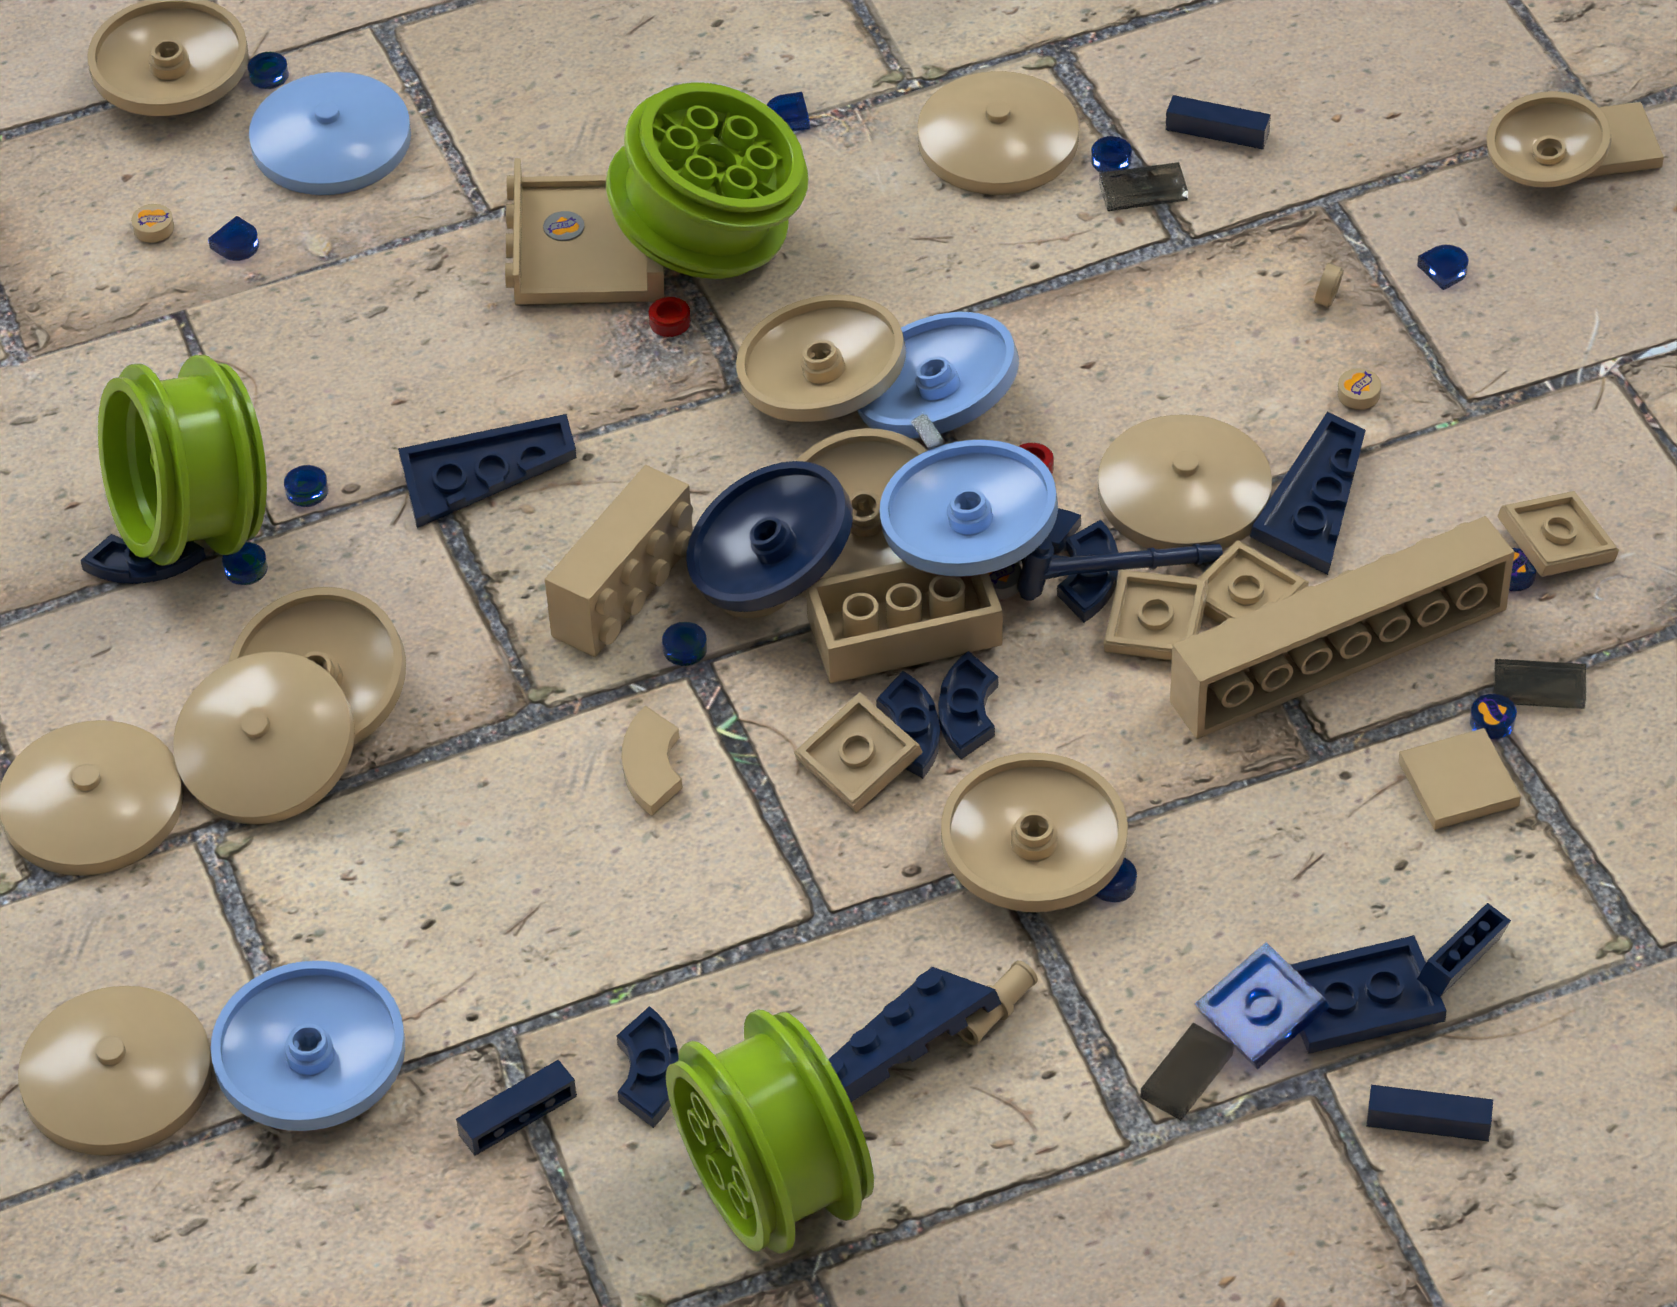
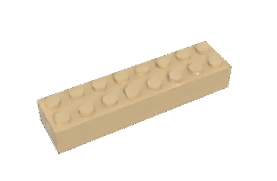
M1484 516L1469 523H1461L1454 529L1433 538L1422 539L1415 545L1394 554L1383 555L1376 561L1355 570L1344 571L1337 577L1316 586L1305 587L1298 593L1277 602L1266 603L1259 609L1236 619H1227L1219 626L1202 633L1186 636L1172 645L1170 703L1194 737L1199 739L1507 609L1515 551L1490 520Z

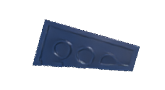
M1327 412L1253 524L1250 537L1328 575L1366 430Z
M567 414L398 448L417 528L577 458Z
M931 967L928 971L919 975L916 981L900 996L888 1003L883 1011L863 1029L854 1033L850 1040L828 1060L839 1077L850 1102L888 1079L890 1077L888 1068L896 1063L914 1062L928 1052L925 1044L945 1031L950 1036L955 1035L968 1026L965 1018L980 1008L989 1013L1002 1003L996 989Z

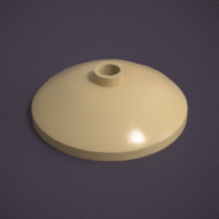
M1558 91L1534 93L1511 102L1497 113L1487 132V151L1496 169L1515 182L1534 187L1563 186L1588 176L1605 160L1611 145L1610 124L1604 112L1596 104L1584 97Z

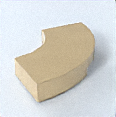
M644 706L631 721L622 744L621 758L624 779L631 795L647 813L653 816L683 788L682 778L671 768L669 762L670 750L680 737L677 726L647 706Z

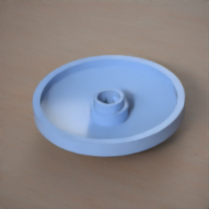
M327 72L299 78L271 93L259 105L252 117L249 139L256 165L274 183L286 189L304 194L335 195L356 191L372 185L392 172L407 153L411 141L409 113L404 101L386 84L361 74Z
M973 312L937 314L901 327L906 346V358L900 375L884 394L857 411L863 422L870 428L893 431L909 438L941 434L973 421L998 403L1015 380L1019 367V355L1011 333L998 320Z
M964 440L930 449L903 465L886 485L881 497L879 511L883 534L889 547L907 564L937 575L973 576L1010 566L1038 548L1053 529L1058 514V499L1051 472L1031 452L1019 446L1001 441Z
M330 961L290 963L255 977L240 988L226 1003L216 1020L211 1038V1057L217 1082L229 1102L241 1113L256 1122L273 1128L291 1131L324 1129L339 1125L364 1113L376 1104L390 1089L400 1072L405 1055L403 1021L399 1008L389 991L369 974L352 966Z

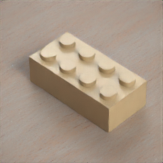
M646 464L544 579L551 637L593 657H596L607 644L610 645L616 640L625 622L631 615H637L641 611L650 593L656 586H662L674 565L680 558L687 556V547L693 531V507L690 500L689 484Z
M904 561L821 579L806 590L807 618L829 683L957 656L968 651L975 652L1002 646L1003 611L988 573L973 576H944L925 572Z

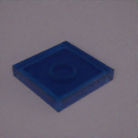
M1267 942L1194 1003L1198 1011L1257 1070L1329 1008L1326 999Z

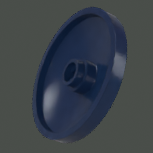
M781 462L749 473L718 495L696 523L690 536L686 556L690 578L709 602L728 611H759L789 601L816 583L831 568L844 549L853 521V510L849 495L832 472L810 462Z

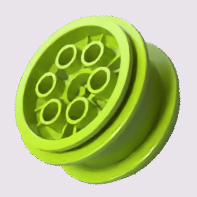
M692 82L666 88L646 98L634 109L625 128L624 146L614 155L609 165L606 176V192L617 224L629 241L642 253L655 262L682 274L699 278L722 279L739 276L756 269L770 261L778 253L786 239L788 219L800 208L807 193L809 179L803 151L796 135L774 110L739 90L718 84Z
M206 355L189 357L182 365L178 378L160 380L146 365L131 364L126 366L119 377L111 379L106 384L101 396L98 414V448L103 484L114 522L123 541L136 556L148 557L154 563L164 566L173 564L180 558L188 541L204 539L216 553L221 555L237 553L246 541L252 540L258 534L264 519L267 499V472L262 435L253 403L244 383L232 367L225 363H216Z
M758 1009L746 1016L744 1022V1041L715 1055L706 1046L697 1041L683 1044L679 1051L678 1061L670 1064L666 1071L667 1092L672 1112L689 1157L707 1193L727 1225L744 1245L753 1251H760L768 1247L774 1252L785 1253L795 1243L796 1221L823 1208H826L832 1215L844 1221L852 1220L859 1215L862 1200L868 1198L874 1188V1174L868 1146L857 1115L839 1077L819 1044L798 1019L787 1012H779L772 1015L765 1010Z

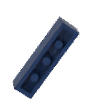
M1173 95L1166 111V130L1264 149L1270 133L1271 114Z
M1487 903L1427 960L1417 980L1441 997L1500 940L1511 920Z
M558 1059L456 1118L458 1134L473 1155L476 1156L577 1097L575 1079Z
M1371 1084L1366 1127L1489 1142L1493 1099Z

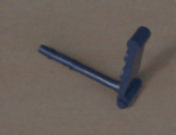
M1049 533L1048 537L1038 548L1021 559L1022 569L1017 583V590L1021 598L1032 601L1042 594L1046 579L1121 569L1149 568L1153 570L1162 566L1185 564L1198 566L1202 563L1215 562L1223 555L1220 544H1193L1189 547L1155 549L1152 547L1143 551L1067 557L1053 555L1054 548Z

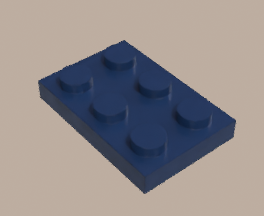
M1415 935L1285 965L1278 969V980L1308 1054L1437 1024L1446 1020L1447 1010L1442 998L1417 980L1426 961Z

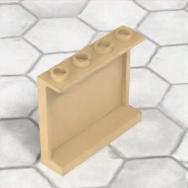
M515 158L514 175H507V200H514V204H506L507 229H513V233H506V258H513V263H505L506 288H514L515 305L655 302L665 297L664 266L655 262L636 248L620 229L613 215L606 192L607 175L522 177L521 158ZM570 211L578 214L583 219L584 230L578 237L572 240L559 241L547 236L543 229L544 221L553 213Z

